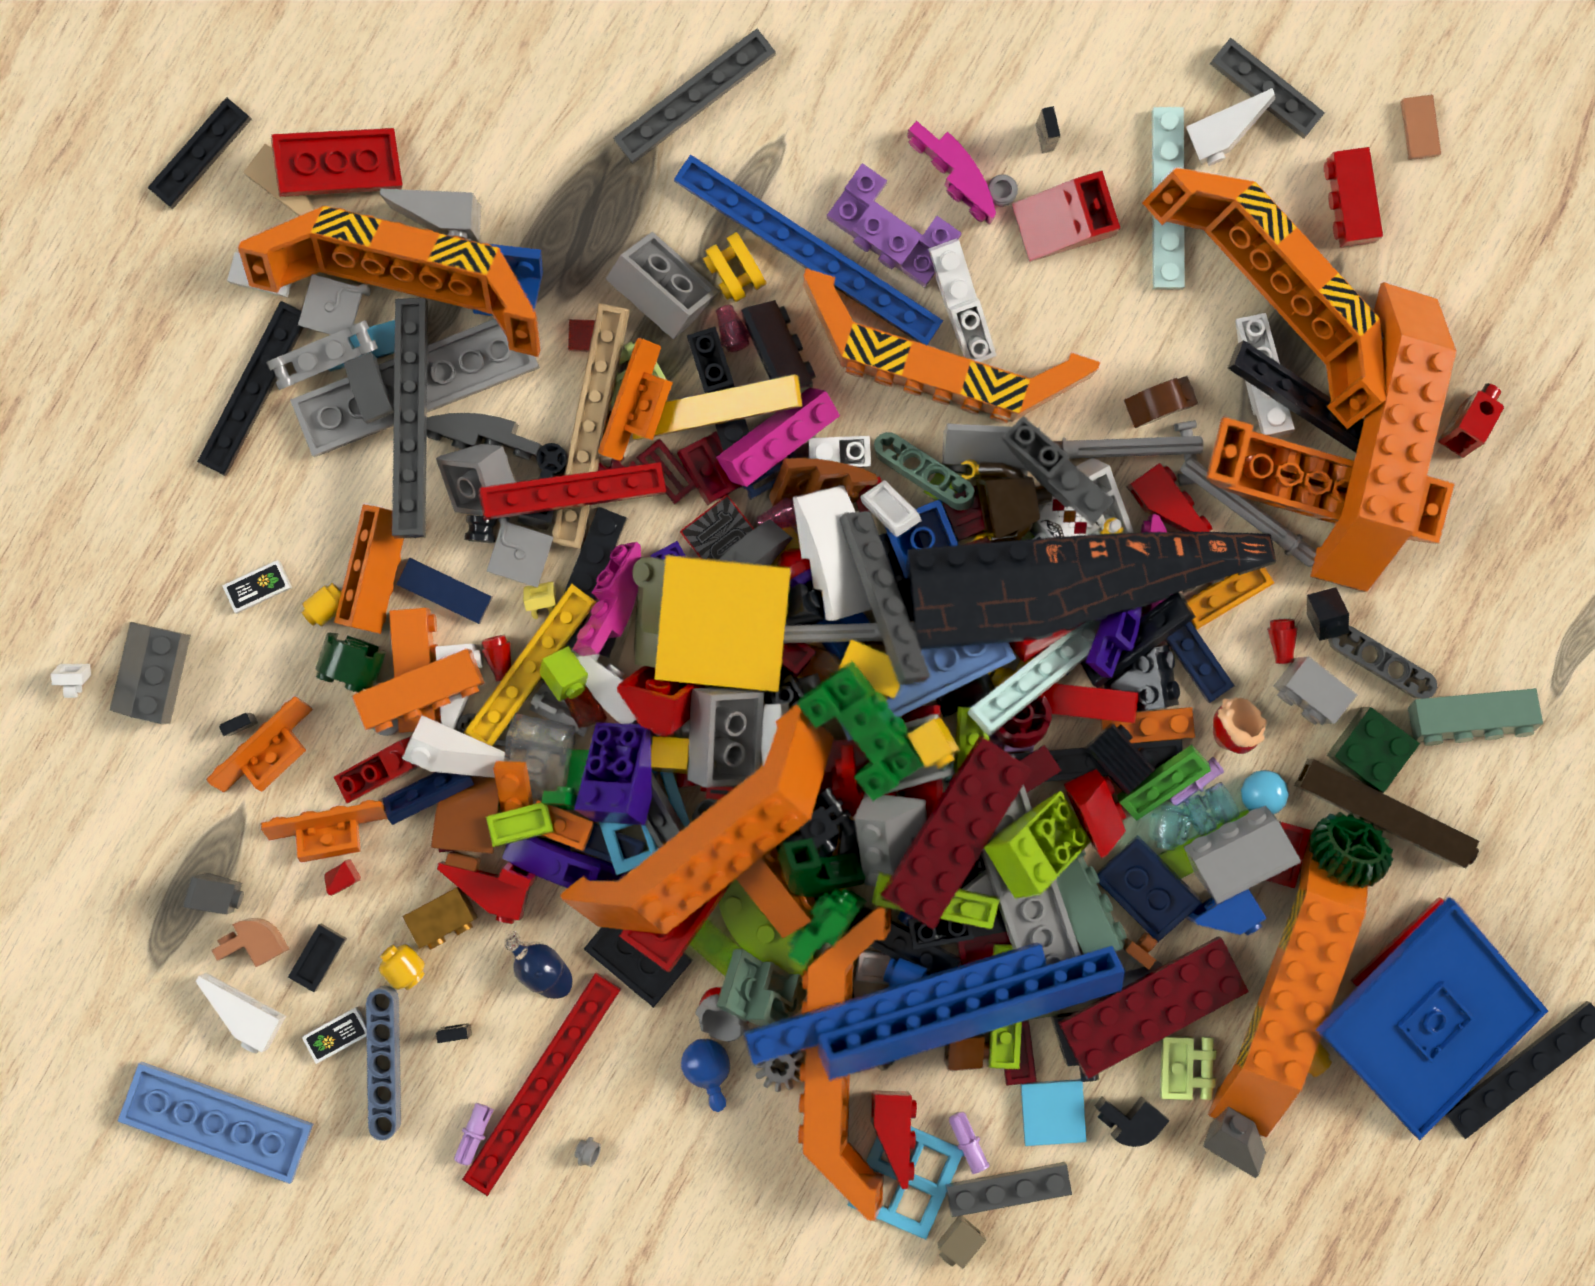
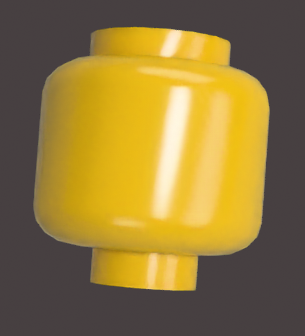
M408 944L400 945L397 948L391 945L380 955L383 961L379 966V972L397 990L403 988L406 990L411 989L425 974L423 972L424 961Z

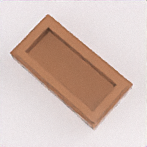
M1433 95L1403 98L1401 100L1408 159L1415 160L1440 156L1441 148Z

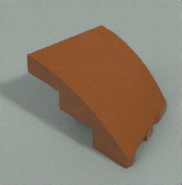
M787 458L783 461L769 498L772 506L794 504L793 497L844 485L853 505L859 499V492L867 485L874 486L878 479L876 474L845 463L812 458Z
M472 775L474 785L437 803L431 848L494 853L486 816L498 814L500 810L494 777Z

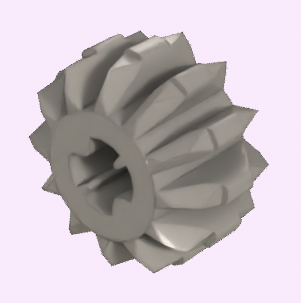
M799 1051L794 1054L790 1053L777 1057L781 1062L787 1061L788 1063L785 1064V1071L782 1072L779 1068H772V1066H775V1059L777 1058L754 1064L757 1068H763L756 1073V1078L761 1079L767 1076L764 1082L765 1088H768L773 1081L776 1082V1092L781 1091V1083L785 1082L788 1090H791L793 1084L790 1078L800 1082V1074L796 1071H800L802 1062L796 1061L804 1057L803 1052Z

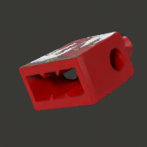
M1486 383L1481 391L1478 390L1464 400L1438 442L1462 458L1485 444L1504 410V405L1497 401L1501 395V390L1493 384Z

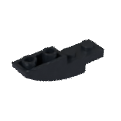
M716 326L687 335L705 394L734 388V382ZM745 418L715 424L723 451L749 433Z
M999 907L997 908L992 929L940 919L935 928L932 929L914 917L908 919L913 950L1007 932Z

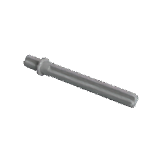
M1201 436L1066 441V438H1062V441H1053L1070 456L1069 459L1201 454L1204 448Z
M1189 458L1184 462L1180 469L1183 474L1262 533L1271 534L1272 540L1285 549L1286 555L1292 554L1306 566H1313L1316 550L1302 540V535H1295L1247 498L1230 493L1211 484L1206 479L1208 469L1194 458Z
M911 622L913 630L915 632L914 622ZM877 623L785 625L783 643L850 642L851 640L883 641Z

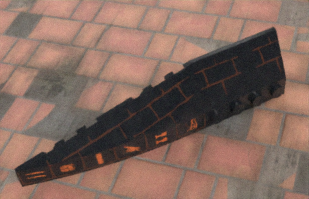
M1235 532L1115 533L909 549L906 572L917 641L920 649H933L1047 638L1052 636V633L1063 629L1068 631L1078 628L1079 624L1091 620L1096 622L1119 611L1124 613L1170 598V595L1181 591L1186 593L1195 590L1197 586L1209 582L1214 584L1234 574L1242 575L1276 563V556L1271 534Z

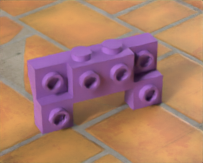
M862 163L845 186L844 192L827 214V219L855 238L853 242L865 252L872 250L879 255L878 260L889 269L896 267L925 288L936 273L928 249L956 238L959 240L962 233L936 216L923 235L875 202L886 186L887 180Z

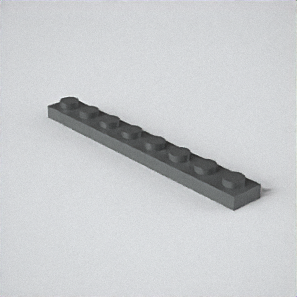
M426 298L395 299L392 536L395 539L426 538L428 301Z

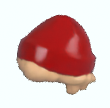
M1237 697L1230 700L1223 699L1222 706L1218 708L1213 718L1214 739L1223 749L1237 754L1248 753L1264 741L1263 734L1267 721L1261 716L1262 712L1248 699Z

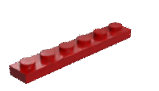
M661 462L479 488L484 520L664 495L666 493Z

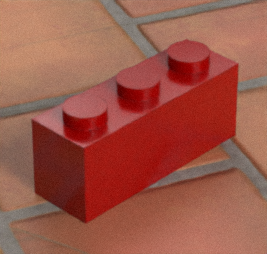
M1370 147L1333 152L1327 158V162L1324 163V175L1326 180H1330L1331 185L1328 202L1330 209L1335 212L1336 221L1333 222L1334 238L1339 240L1340 248L1376 243L1383 237Z

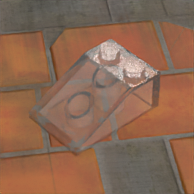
M515 713L506 735L504 761L526 762L533 804H535L536 800L542 801L543 791H556L558 786L566 787L573 750L575 726Z

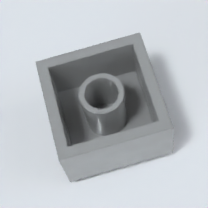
M1309 656L1295 658L1294 662L1289 665L1273 686L1280 691L1277 694L1280 699L1290 706L1293 704L1303 709L1301 715L1315 725L1317 723L1321 725L1335 724L1357 696L1355 692Z

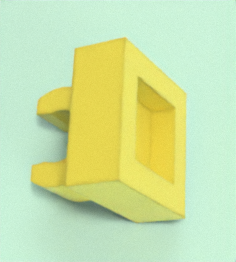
M553 581L541 583L538 585V588L534 586H525L523 588L525 610L531 611L534 619H538V609L547 608L550 614L556 606V590Z

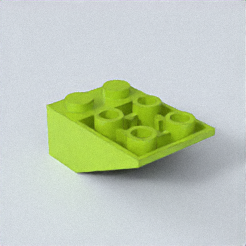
M1058 791L1002 829L984 849L1013 897L1018 899L1041 895L1091 843V840L1063 793Z

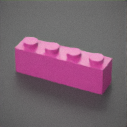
M809 387L801 393L802 407L774 413L718 455L716 458L730 481L747 487L836 420L840 414L827 392Z

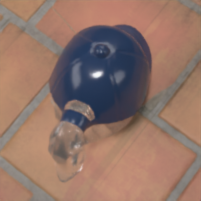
M506 930L504 946L513 953V969L518 981L532 992L547 998L558 999L568 995L572 988L573 978L568 966L559 954L542 942H523L520 939V934L515 931Z

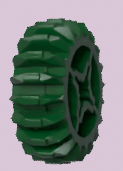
M1338 812L1336 815L1330 813L1317 823L1310 835V847L1308 850L1313 853L1312 860L1319 862L1318 869L1326 870L1328 877L1334 876L1338 879L1339 883L1342 881L1347 882L1349 887H1353L1355 884L1362 889L1366 885L1372 887L1385 877L1393 860V849L1388 846L1390 840L1382 837L1383 831L1373 828V823L1368 824L1364 822L1363 818H1355L1352 813L1347 816L1342 812Z

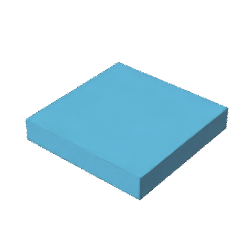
M1081 1079L1020 1084L1025 1146L1087 1142L1083 1082Z

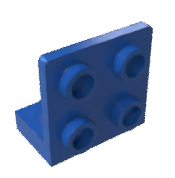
M490 244L494 247H499L535 311L543 275L541 250ZM473 309L474 314L493 316L492 314Z

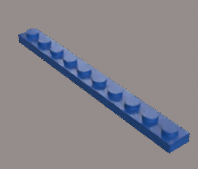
M690 154L674 178L675 183L804 268L835 277L836 289L918 343L928 345L943 323L942 319Z
M1039 942L745 1031L744 1036L751 1062L754 1065L819 1045L818 1035L1047 966L1042 944Z

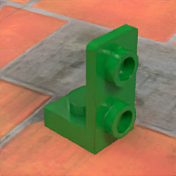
M574 749L572 751L566 787L558 786L556 791H543L541 803L564 810L576 811L574 808L589 750Z

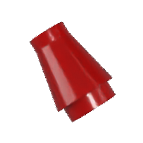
M1295 619L1270 620V628H1267L1275 655V663H1293L1298 626H1295Z
M498 635L481 641L483 645L481 651L496 681H501L512 666L510 641L506 640L505 635Z

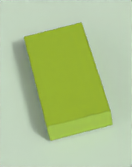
M543 803L486 816L493 847L554 832L548 805Z

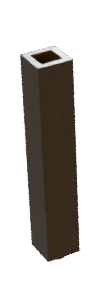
M1315 759L1306 760L1294 784L1295 787L1348 813H1352L1358 818H1363L1364 821L1370 824L1373 823L1374 826L1457 867L1466 869L1468 864H1473L1479 852L1477 848L1478 840Z

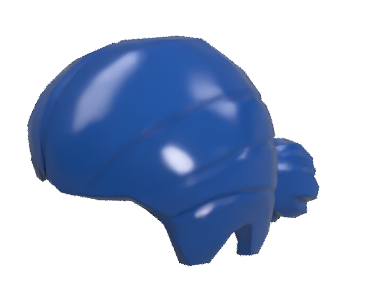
M697 1039L683 1052L681 1069L690 1083L707 1090L710 1108L713 1111L720 1112L726 1107V1099L721 1092L720 1085L728 1077L730 1060L726 1050L719 1043L710 1039Z

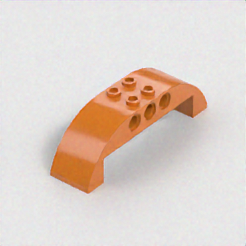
M1222 417L1206 476L1207 481L1223 490L1256 502L1337 524L1342 515L1354 465L1353 460L1253 432L1254 425ZM1430 476L1426 477L1414 532L1408 540L1439 544L1454 483Z

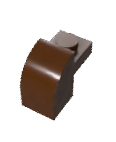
M1188 376L1168 380L1124 400L1135 428L1153 423L1170 414L1198 404Z

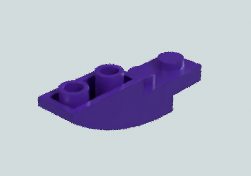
M1142 607L1124 613L1119 611L1101 620L1085 663L1102 677L1112 678L1122 650L1132 651L1139 629Z
M538 836L506 844L502 855L504 860L566 888H569L582 876L586 877L589 881H619L629 873L617 876L613 863L570 851V846Z

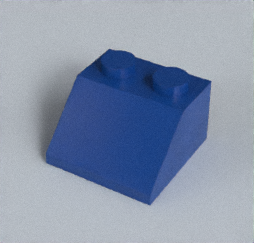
M940 499L916 508L915 510L920 514L921 521L898 537L884 525L905 579H907L906 562L909 549L958 545Z
M1249 889L1219 904L1211 897L1186 917L1187 920L1200 926L1239 935L1245 933L1246 936L1259 930L1262 927L1261 922L1267 919Z

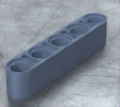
M386 985L372 991L366 1001L368 1128L372 1137L381 1141L391 1138L401 1125L399 997L394 988ZM382 993L389 998L388 1008L384 1009L377 1005V994ZM379 1024L386 1025L389 1028L390 1037L388 1039H382L377 1035L376 1029ZM379 1055L389 1058L391 1063L390 1069L384 1070L378 1066L377 1057ZM378 1087H387L391 1091V1099H381L378 1096ZM380 1117H386L390 1120L392 1124L390 1131H384L379 1127L378 1119Z

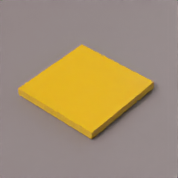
M666 555L655 680L778 692L791 568Z

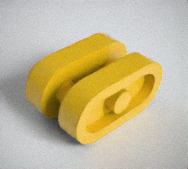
M737 232L726 237L729 244L728 248L720 251L717 245L714 244L705 250L707 256L703 258L710 273L717 272L721 278L722 283L718 284L726 300L732 298L735 303L746 297L742 288L751 283L755 290L767 285L760 269ZM735 257L745 272L738 277H735L727 263Z

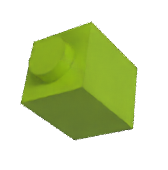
M569 646L542 659L539 674L559 702L568 697L569 699L576 698L585 690L588 673Z

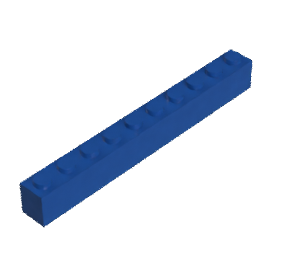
M1109 946L818 1035L819 1056L830 1081L1121 991L1125 970L1113 946Z

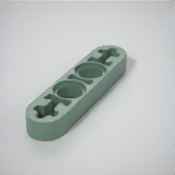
M885 432L876 438L874 449L877 458L881 462L953 509L966 510L973 505L975 493L973 485L968 480L894 433ZM893 444L895 452L887 449L885 452L883 451V445L890 446ZM911 457L918 458L921 461L920 465L915 469L906 468L904 462ZM934 473H940L945 476V479L941 484L933 485L928 482L929 476ZM954 490L958 493H962L965 490L966 498L960 496L956 499Z

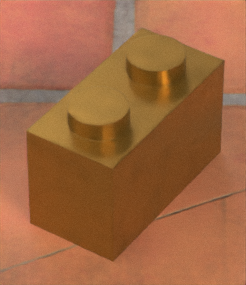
M458 887L402 916L418 948L420 949L427 945L430 950L446 942L444 936L450 932L455 931L458 936L473 928L471 921L478 918L467 895Z

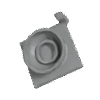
M312 274L298 325L330 335L354 325L362 294L370 296L371 289L366 284L357 287Z
M509 517L498 518L501 527L487 572L538 588L554 537L509 523Z

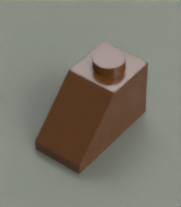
M982 1033L945 1045L944 1062L947 1070L958 1071L983 1068V1060H989V1042H985V1037Z

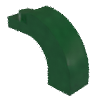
M812 838L783 843L778 853V860L787 886L792 893L798 896L823 897L825 893L830 895L836 889L862 885L866 879L856 852L819 858Z

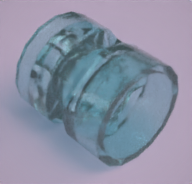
M1222 782L1205 789L1204 796L1196 794L1182 802L1189 820L1200 836H1204L1217 829V823L1219 822L1226 824L1240 817L1232 796Z

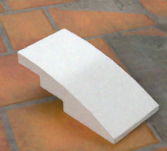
M844 485L793 497L801 557L810 559L814 589L822 590L826 620L834 621L871 610L872 608L839 519L845 512H855Z

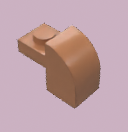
M248 918L232 924L238 936H236L234 931L217 940L220 946L211 951L218 961L245 947L255 967H258L288 951L289 947L280 931L272 923L260 918Z

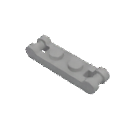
M366 320L267 361L269 369L274 370L278 379L276 381L278 389L281 390L378 349L375 340L372 341L367 329H369ZM355 334L361 345L356 348L353 347L349 338ZM292 362L297 373L289 376L285 364Z

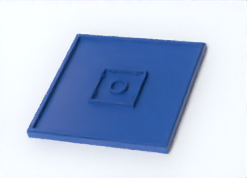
M1448 896L1316 1031L1420 1141L1548 1010L1457 902Z

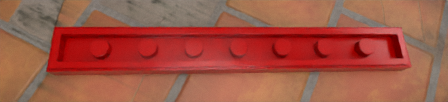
M597 972L594 974L462 1179L464 1182L484 1195H489L620 992V987Z

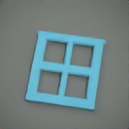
M660 772L669 798L668 800L686 828L690 821L674 774ZM599 822L617 876L632 871L659 849L646 825H641L649 851L624 859L615 831L632 826V824Z
M911 1126V1131H915L916 1144L909 1162H914V1168L924 1146L944 1154L948 1158L937 1183L914 1174V1180L909 1181V1186L931 1195L920 1222L896 1212L905 1191L899 1184L889 1207L882 1206L877 1219L926 1240L946 1195L945 1184L951 1183L961 1157L965 1155L957 1146ZM876 1136L866 1162L874 1171L897 1180L890 1163L880 1159L884 1150L878 1136ZM848 1202L847 1206L856 1209L850 1202Z

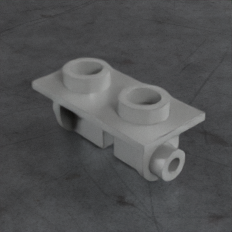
M542 683L538 693H535L530 703L532 704L530 710L568 728L584 737L597 711L574 698L569 699L568 697L559 702L545 683Z

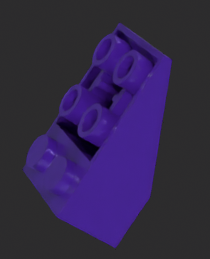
M596 722L574 810L593 822L645 825L652 798L650 729L643 728L637 724Z

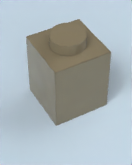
M958 1216L937 1242L938 1248L941 1251L939 1256L950 1266L953 1267L957 1264L964 1269L985 1243V1235L966 1218Z

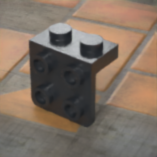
M1169 645L1151 649L1104 683V689L1138 693L1136 712L1179 705L1180 688L1174 678L1173 668L1175 666V659L1169 649Z

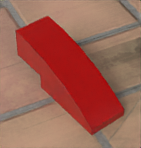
M1055 683L1040 695L1041 698L1043 696L1047 698L1052 708V714L1127 723H1135L1138 702V693Z

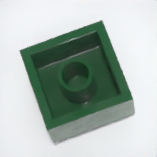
M1361 707L1326 756L1365 785L1384 793L1420 743L1372 707Z

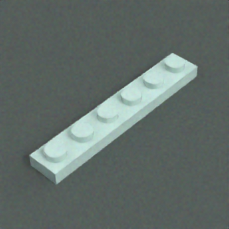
M1153 107L1152 192L1176 167L1184 169V107ZM1152 215L1153 290L1184 289V226L1170 222L1161 225Z
M1101 620L1085 622L1054 642L970 708L968 715L990 736L1088 657Z

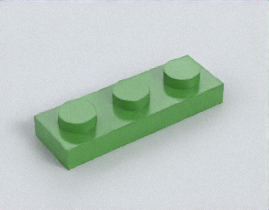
M1190 745L1156 768L1131 793H1119L1117 795L1119 803L1137 821L1209 773L1211 767L1196 748Z

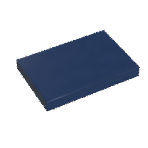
M1138 835L1096 872L1099 884L1158 942L1202 904V899Z

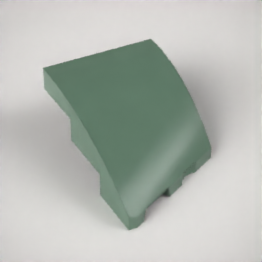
M734 949L716 1007L747 1022L764 1026L791 1018L794 1014H797L802 1008L800 1003L807 996V989H803V976L800 974H789L772 962H762L743 949Z

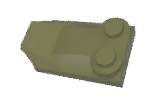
M641 556V559L633 567V579L638 585L634 637L635 665L656 668L665 559Z

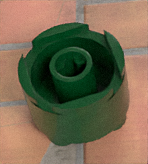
M327 633L315 668L318 671L316 677L333 683L334 680L346 683V689L357 693L363 691V689L366 690L375 686L386 651L378 652V646L347 635L343 641L337 639L338 633Z

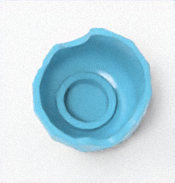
M1269 770L1254 772L1245 779L1241 788L1242 802L1249 811L1266 806L1274 815L1286 806L1289 797L1287 783L1279 774Z

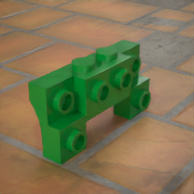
M853 661L841 667L824 682L803 695L798 701L797 705L815 728L836 716L871 761L858 769L854 778L872 801L897 787L900 780L924 766L922 759L907 735L909 733L904 721L892 713L884 695L875 691Z
M836 889L830 895L825 893L811 911V914L814 915L812 921L805 926L804 931L798 928L788 945L793 947L788 957L805 967L816 949L820 950L822 945L824 946L826 943L834 947L843 937L856 915L860 913L867 900L855 892H850L846 889L842 891Z

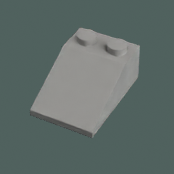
M380 189L381 197L391 209L436 233L458 236L465 240L479 242L481 205L473 193Z

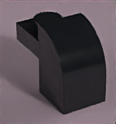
M1103 1096L1094 1105L1101 1112L1097 1117L1111 1129L1114 1125H1117L1111 1136L1114 1140L1126 1146L1138 1147L1150 1143L1169 1122V1119L1143 1097L1138 1099L1126 1115Z

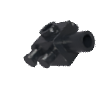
M829 786L818 793V797L822 798L826 807L823 808L822 806L815 805L811 819L783 840L779 846L781 847L783 843L812 838L815 848L820 846L824 853L827 854L835 849V845L830 838L839 833L836 825H840L845 837L856 831V825L849 818L851 815L849 810L842 809L843 801L841 798L837 799L831 791L832 788ZM830 813H833V815H834L835 817H833L832 819H830V817H829L828 815H829Z

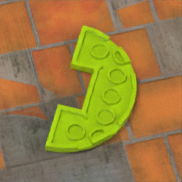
M735 879L718 903L721 915L733 938L745 951L760 961L772 962L789 974H800L803 976L804 970L808 971V966L814 961L813 955L805 967L788 957L793 948L788 943L795 932L782 938Z

